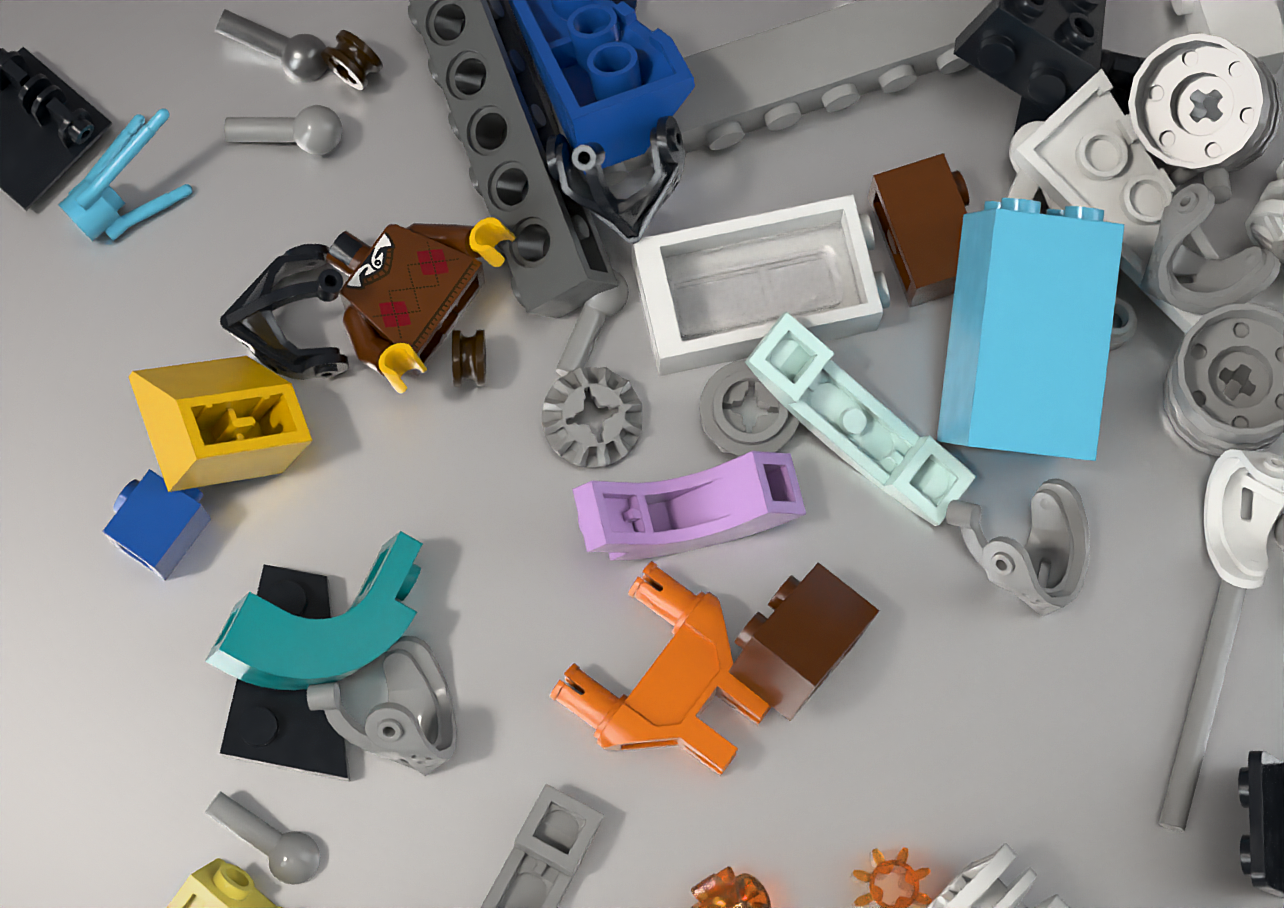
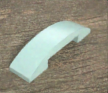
M788 312L783 313L746 359V365L793 416L844 461L899 503L934 526L940 525L946 517L949 503L953 499L959 500L976 475L930 435L924 437L917 435L831 360L835 354Z

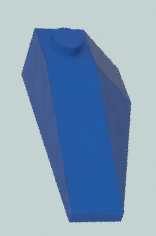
M508 0L572 150L585 143H599L605 151V160L601 164L602 169L645 154L651 146V129L657 127L659 118L673 116L695 87L694 77L673 39L661 29L657 28L651 31L639 22L636 17V11L624 1L616 4L612 0Z

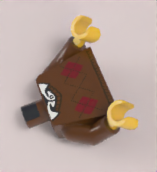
M494 217L482 219L475 226L413 223L404 228L397 224H389L372 247L347 231L342 232L331 245L326 256V262L349 276L339 293L345 309L342 323L358 360L385 376L398 393H404L408 388L401 379L402 375L408 370L416 376H419L421 372L425 373L427 371V363L485 284L483 263L476 258L483 257L490 265L500 267L504 263L505 258L494 247L503 240L514 241L515 235L500 220Z

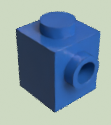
M149 469L141 481L134 479L121 491L113 506L116 514L102 532L114 546L166 581L210 522L211 518L199 503L204 494L198 488L168 492L164 478Z

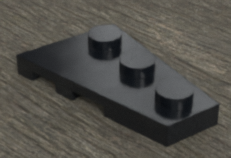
M263 565L257 596L298 617L307 619L333 618L330 582L327 576ZM237 678L220 749V754L223 757L350 782L345 738L338 734L328 722L324 710L311 711L309 709L307 689L277 690L260 687Z

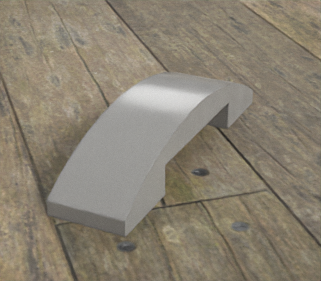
M545 784L481 908H557L590 846L604 814Z

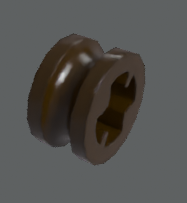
M341 30L336 36L337 46L335 48L326 47L321 52V56L328 67L339 78L353 88L363 90L368 85L367 74L369 72L378 73L383 68V64L377 54L364 41L349 31Z
M461 330L452 331V374L454 387H462L463 382L469 379L474 380L477 386H486L485 330H476L475 335L471 337L464 336Z

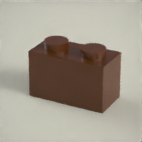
M942 153L873 175L868 200L909 307L911 308L954 294L963 215L967 214L965 207L969 206L970 202L968 189L960 171L951 172L945 154Z
M819 562L801 582L791 575L783 583L768 603V606L774 610L769 618L757 612L734 641L743 650L728 671L789 721L796 716L856 645L880 611Z

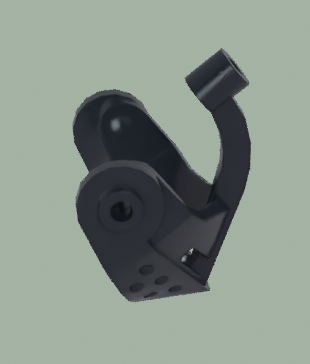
M673 116L660 117L657 127L651 129L650 144L655 173L645 187L627 199H616L610 191L601 167L605 160V151L599 143L589 142L577 146L573 153L563 134L551 135L546 143L548 168L553 179L561 183L562 191L578 204L590 210L630 244L640 241L655 214L671 196L680 182L685 164L682 135ZM579 170L585 171L588 183L584 180Z
M303 244L287 250L282 256H278L220 318L222 328L247 347L263 365L277 374L292 379L331 378L349 369L348 357L340 354V349L337 347L308 349L296 347L285 337L272 313L273 310L286 304L303 299L318 297L324 302H331L338 297L344 280L342 275L334 269L322 271L316 281L297 283L271 292V289L281 279L298 272L316 269L326 264V256L329 251V247L326 245Z

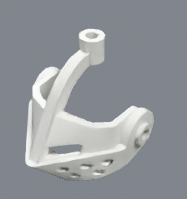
M1229 449L1218 458L1211 471L1204 502L1206 545L1209 557L1219 576L1234 586L1253 589L1264 584L1269 567L1266 550L1268 535L1284 507V457L1271 454L1269 451ZM1243 487L1253 491L1251 519L1241 517Z

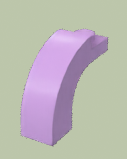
M751 451L716 467L679 478L645 483L589 481L572 489L578 511V524L584 536L587 552H608L610 561L660 557L726 543L771 529L806 515L791 453Z

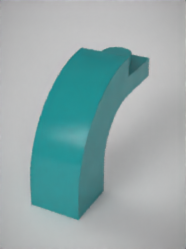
M402 531L382 546L351 607L346 613L333 618L307 619L298 617L249 592L235 604L205 662L244 682L277 690L307 689L308 685L334 683L357 672L386 652L403 635L417 614V611L395 600V598L403 601L416 583L421 567L413 562L423 543Z

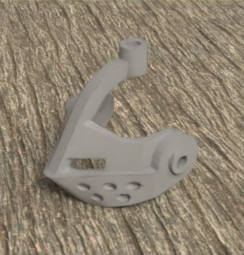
M1220 167L1211 168L1203 175L1204 185L1192 184L1186 186L1175 195L1170 205L1164 208L1159 233L1140 284L1142 291L1185 312L1207 314L1227 304H1245L1267 289L1276 280L1280 271L1278 258L1271 251L1261 249L1258 246L1249 247L1224 260L1206 259L1182 244L1184 238L1210 215L1214 204L1224 203L1232 196L1229 173ZM1175 276L1192 277L1193 283L1180 284Z
M1049 479L1043 482L1032 497V529L1027 544L1024 547L1014 539L1001 536L991 539L988 543L979 524L981 519L980 505L953 499L947 508V523L961 527L966 546L976 561L987 571L990 582L1014 593L1041 616L1065 607L1076 598L1084 584L1090 547L1088 522L1081 496L1075 487L1061 479ZM1042 562L1051 564L1046 588L1041 587L1038 582Z
M403 636L386 651L383 668L388 688V702L378 704L370 710L366 717L365 727L355 721L345 710L340 701V690L337 682L308 685L307 701L309 709L311 711L324 710L328 722L337 733L363 750L418 770L424 776L450 759L455 751L457 730L451 695L444 674L430 646L424 640L414 636Z

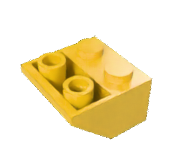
M248 356L132 371L128 376L168 492L281 474L313 441L292 383Z

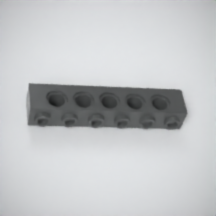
M409 0V18L416 30L422 35L430 55L428 60L429 71L435 82L443 89L451 111L448 115L449 124L456 137L463 142L469 158L471 182L476 191L484 198L490 216L500 220L516 237L514 241H500L497 246L504 252L513 275L511 287L518 302L526 309L527 313L560 318L581 307L593 296L619 286L590 210L566 195L562 191L561 183L556 182L549 171L546 159V143L551 135L560 133L508 0ZM465 20V27L460 34L461 26ZM486 73V81L481 88V80ZM507 126V136L503 144H501V136ZM528 180V193L524 200H522V190ZM549 235L550 247L547 254L544 257L543 245L545 239Z

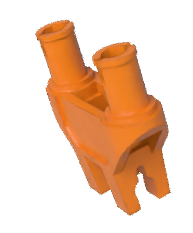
M651 561L642 571L643 577H637L628 595L636 598L673 625L674 628L671 633L674 634V637L629 696L623 694L618 698L574 663L564 673L566 677L564 681L583 695H580L563 681L559 680L549 697L554 701L560 702L596 729L594 737L598 739L596 743L605 750H639L679 746L721 776L736 756L738 748L702 722L699 716L715 695L757 726L772 706L728 672L733 665L719 599L711 592L705 594L701 591L698 595H695Z

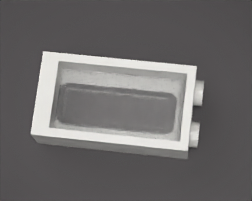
M854 195L641 238L639 242L632 244V264L658 375L663 376L748 358L785 312H788L821 342L876 331L883 314V309L890 306L889 291L883 272H873L868 254L869 250H874L875 248L873 228L867 213L858 214Z

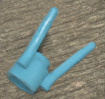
M162 108L158 110L146 124H144L145 117L143 115H135L86 177L58 204L92 242L103 232L115 241L129 227L192 194V187L189 184H185L122 216L117 213L126 203L110 187V183L168 120L170 113L167 109Z

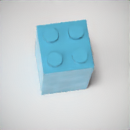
M1001 198V202L985 201L983 211L963 215L937 441L968 447L1096 461L1125 224L1103 222L1104 210L1096 208L1065 206V210L1047 209L1046 214H1040L1041 202L1017 198Z

